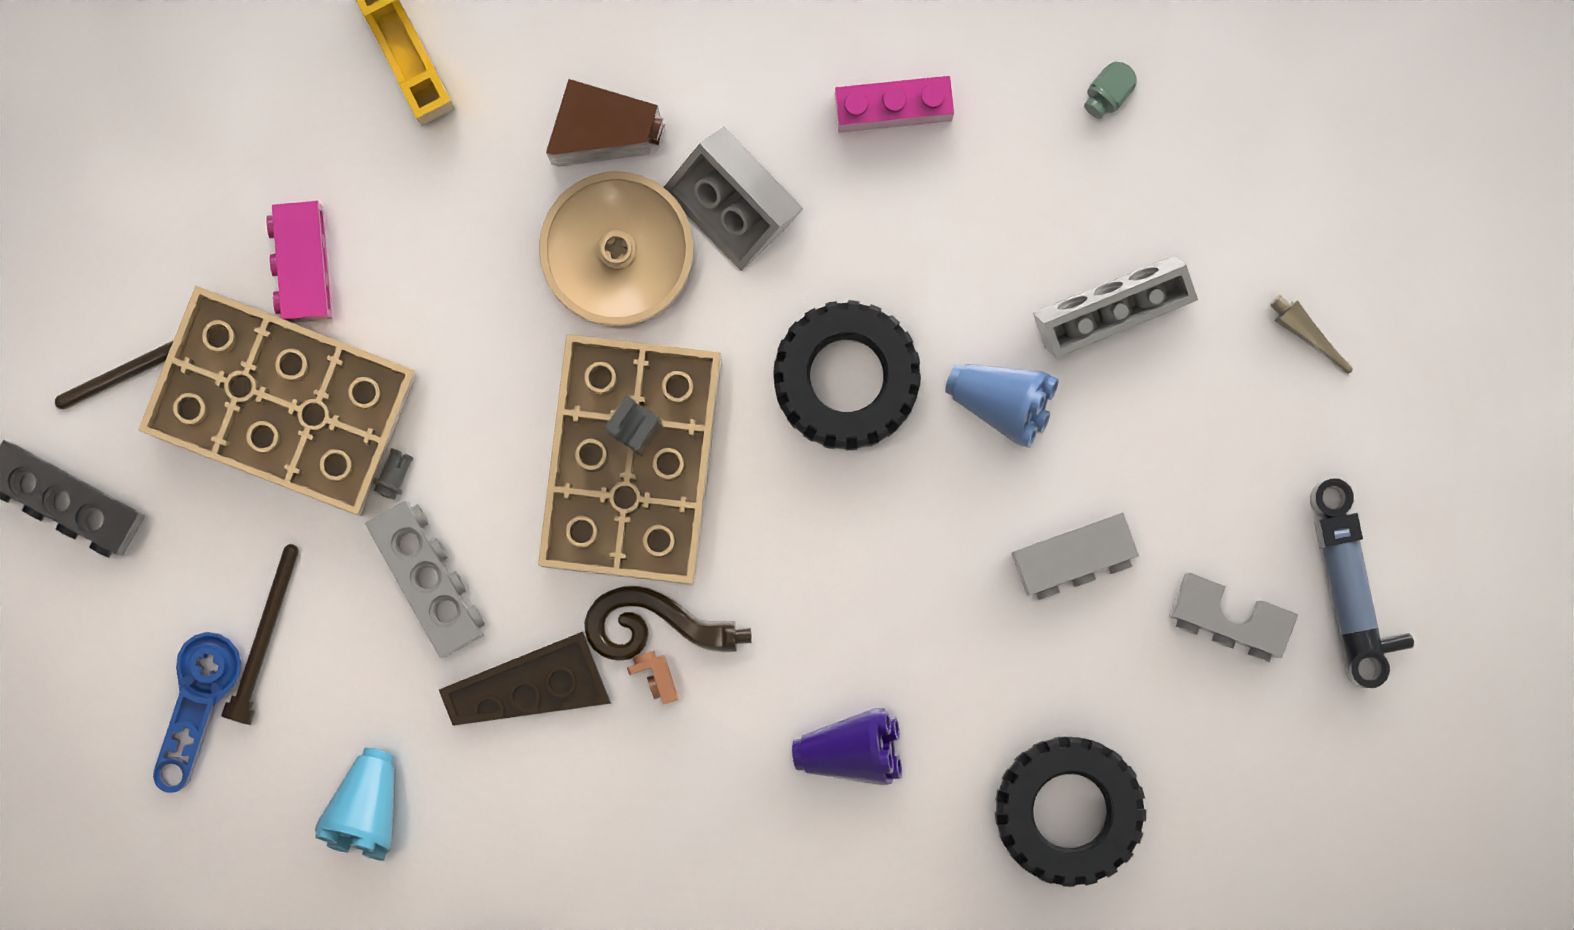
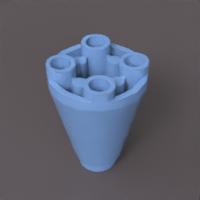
M956 364L948 377L945 392L952 395L953 400L1015 444L1030 448L1036 433H1043L1048 424L1050 412L1046 411L1045 408L1048 400H1052L1056 393L1059 379L1042 371L966 364L963 367Z

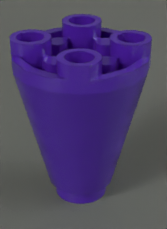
M884 707L875 708L804 734L801 739H795L792 743L794 766L796 770H805L809 774L877 785L892 784L893 779H901L902 763L900 756H895L894 741L900 738L898 720L896 717L890 718L888 711Z

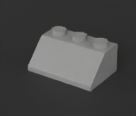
M724 126L699 143L664 186L678 201L683 211L740 271L746 268L803 210L802 206Z

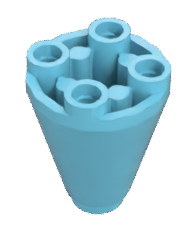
M364 748L363 754L357 756L317 821L315 838L327 842L326 846L336 851L349 853L350 847L363 850L362 855L379 861L385 860L386 854L390 852L392 846L395 766L392 765L394 756L392 754L375 748Z

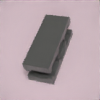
M626 395L604 429L610 436L621 441L642 457L662 428L663 423L660 417L644 409L635 400Z

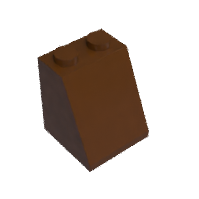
M568 79L546 154L551 164L555 166L648 155L653 145L659 146L665 129V124H663L664 118L660 116L659 108L656 104Z

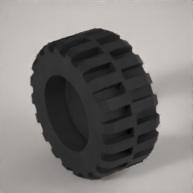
M848 300V303L833 301L825 303V306L821 308H813L806 312L803 318L798 322L795 321L788 329V333L780 342L774 361V388L778 404L785 414L787 421L794 429L796 428L802 433L806 439L830 449L857 450V448L873 446L886 437H890L911 413L920 387V359L908 331L905 332L899 325L900 322L894 316H888L881 311L882 308L872 304L870 306L859 304L860 301ZM840 340H853L868 346L879 358L883 369V384L878 396L868 406L853 412L837 411L826 406L816 396L810 380L811 366L817 354L827 345Z
M1064 736L1032 745V748L1017 756L1011 767L1006 769L1001 778L1003 780L999 790L997 789L995 821L1003 845L1010 853V856L1022 868L1050 884H1059L1064 887H1075V885L1082 884L1087 886L1098 883L1097 880L1101 878H1109L1118 872L1117 868L1131 859L1134 855L1132 851L1137 843L1140 844L1144 834L1141 831L1143 821H1146L1147 810L1144 809L1143 799L1145 795L1143 788L1139 786L1136 779V773L1117 752L1093 740ZM1065 774H1076L1091 780L1100 789L1106 803V819L1100 833L1089 843L1075 848L1060 847L1045 839L1036 826L1033 813L1034 802L1040 789L1051 779Z

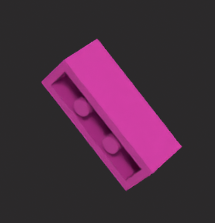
M950 76L835 87L834 96L838 133L952 121L954 116Z
M318 200L272 205V215L267 216L266 223L269 238H274L276 253L270 254L272 276H278L279 291L273 292L275 314H281V319L291 323L333 319L323 205Z

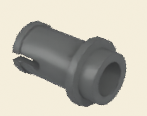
M393 448L390 450L379 479H374L373 481L376 484L373 491L386 498L395 500L397 494H402L400 486L414 458L408 454L402 455L398 467H396L402 452Z

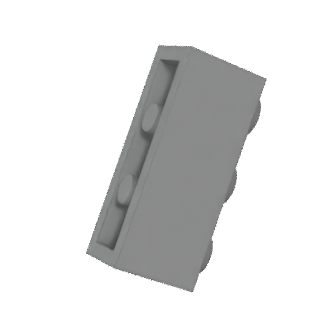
M1123 512L1012 552L1026 595L1029 596L1036 593L1038 600L1060 593L1057 585L1072 580L1074 587L1094 581L1096 580L1094 572L1108 567L1110 574L1133 567L1130 559L1139 556Z

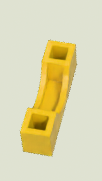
M356 0L420 125L423 126L454 110L455 107L400 0Z

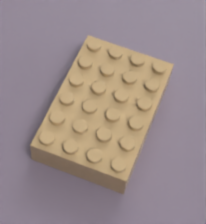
M195 285L138 431L361 516L416 372L405 366Z
M566 334L538 566L694 585L720 374L721 352ZM626 395L635 400L644 409L660 417L663 423L662 428L642 457L621 441L610 436L604 429Z

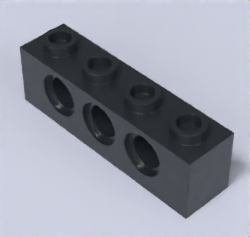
M6 440L2 441L0 445V500L9 503L10 499L13 498L23 503L24 506L21 511L39 521H43L45 516L58 523L55 528L57 531L76 540L78 535L92 541L89 548L107 558H110L112 553L124 556L146 515L22 447ZM32 473L36 478V486L30 493L25 494L21 490L20 481L25 474ZM66 491L70 497V504L66 510L58 512L54 507V498L59 492ZM99 509L103 514L104 521L99 529L93 531L87 524V517L91 511Z

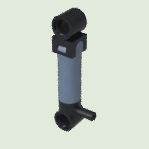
M1328 479L1318 483L1312 489L1310 505L1318 516L1324 518V520L1314 522L1319 548L1323 549L1346 659L1345 673L1348 680L1357 687L1376 688L1381 686L1390 674V665L1384 654L1413 648L1414 640L1410 633L1380 638L1360 540H1363L1358 513L1347 515L1354 502V493L1345 481L1341 479ZM1327 488L1335 489L1340 495V504L1336 509L1328 508L1323 502V493ZM1365 658L1371 659L1376 665V673L1369 680L1363 679L1359 673V664Z

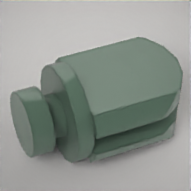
M1116 61L1108 64L1087 90L1089 98L1084 103V108L1087 112L1097 119H1102L1106 112L1113 113L1118 110L1136 86L1137 77L1134 70L1123 62Z

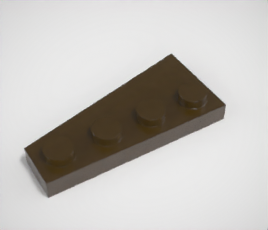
M583 632L439 689L453 726L611 704Z

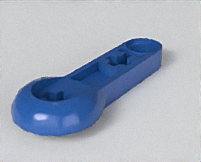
M204 632L194 635L183 644L177 655L176 671L179 695L153 772L154 783L164 792H177L188 785L215 704L234 686L240 675L241 659L239 652L231 640L221 634ZM207 654L213 655V663L218 665L216 672L215 670L209 672L210 676L204 674V667L199 665L201 658H208ZM185 728L189 729V736L194 738L193 744L185 745L181 756H189L188 763L179 757H168L169 751L172 753L178 752L180 740L175 738V734L183 732ZM168 764H175L182 770V780L176 786L168 785L163 780L162 771Z

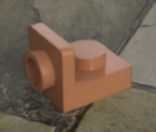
M655 651L633 657L635 665L627 667L628 673L632 675L651 668L653 676L647 677L654 699L661 697L663 705L679 700L665 655L656 657Z

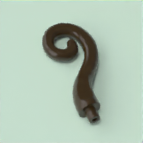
M623 586L602 594L591 605L584 621L585 634L593 650L607 659L616 661L628 660L640 654L646 646L649 636L647 624L640 615L633 612H624L619 616L618 623L631 630L632 636L629 642L616 644L607 637L605 633L606 618L612 611L621 607L636 606L654 612L685 639L703 649L717 652H737V644L752 643L751 628L736 629L735 621L701 620L669 597L652 589L639 586Z

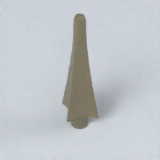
M1279 294L1270 303V306L1279 314L1274 320L1275 322L1316 348L1345 373L1349 374L1352 372V366L1327 340L1298 300L1289 303Z

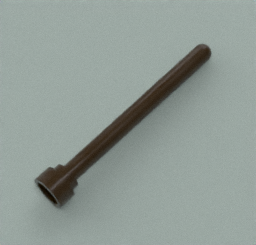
M173 341L58 395L55 398V406L61 410L69 408L166 361Z
M288 544L283 549L236 696H231L230 702H225L221 717L251 726L255 710H252L254 704L251 701L252 694L299 553L297 546L294 544Z

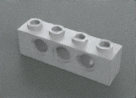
M1171 256L1034 312L1033 316L1045 348L1055 358H1058L1197 301L1198 298L1187 265L1175 256Z
M404 500L365 522V525L438 656L445 658L483 637L484 634L480 628L485 625V622L475 605L468 608L461 595L467 590L457 572L454 571L449 574L443 560L448 558L441 543L437 538L430 540L424 527L429 522L418 504L412 507L410 502ZM408 533L415 534L419 540L417 551L411 555L403 554L399 547L401 538ZM425 567H433L438 574L436 584L429 589L423 588L418 581V575ZM450 600L455 604L457 613L452 621L445 623L438 618L437 608L441 602Z

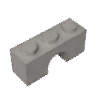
M1192 573L1184 575L1169 617L1177 620L1175 627L1196 635L1199 629L1214 634L1212 637L1213 642L1232 649L1235 643L1250 648L1248 655L1266 662H1270L1271 657H1283L1298 614L1265 601H1257L1253 613L1248 620L1241 624L1233 623L1223 615L1220 606L1226 586Z

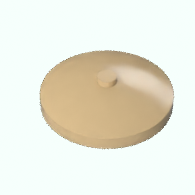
M611 171L586 177L573 184L558 197L547 213L541 229L539 255L542 271L548 285L566 308L579 317L593 323L607 326H627L651 319L665 310L677 298L690 275L694 256V244L690 224L685 212L678 201L664 187L642 175Z

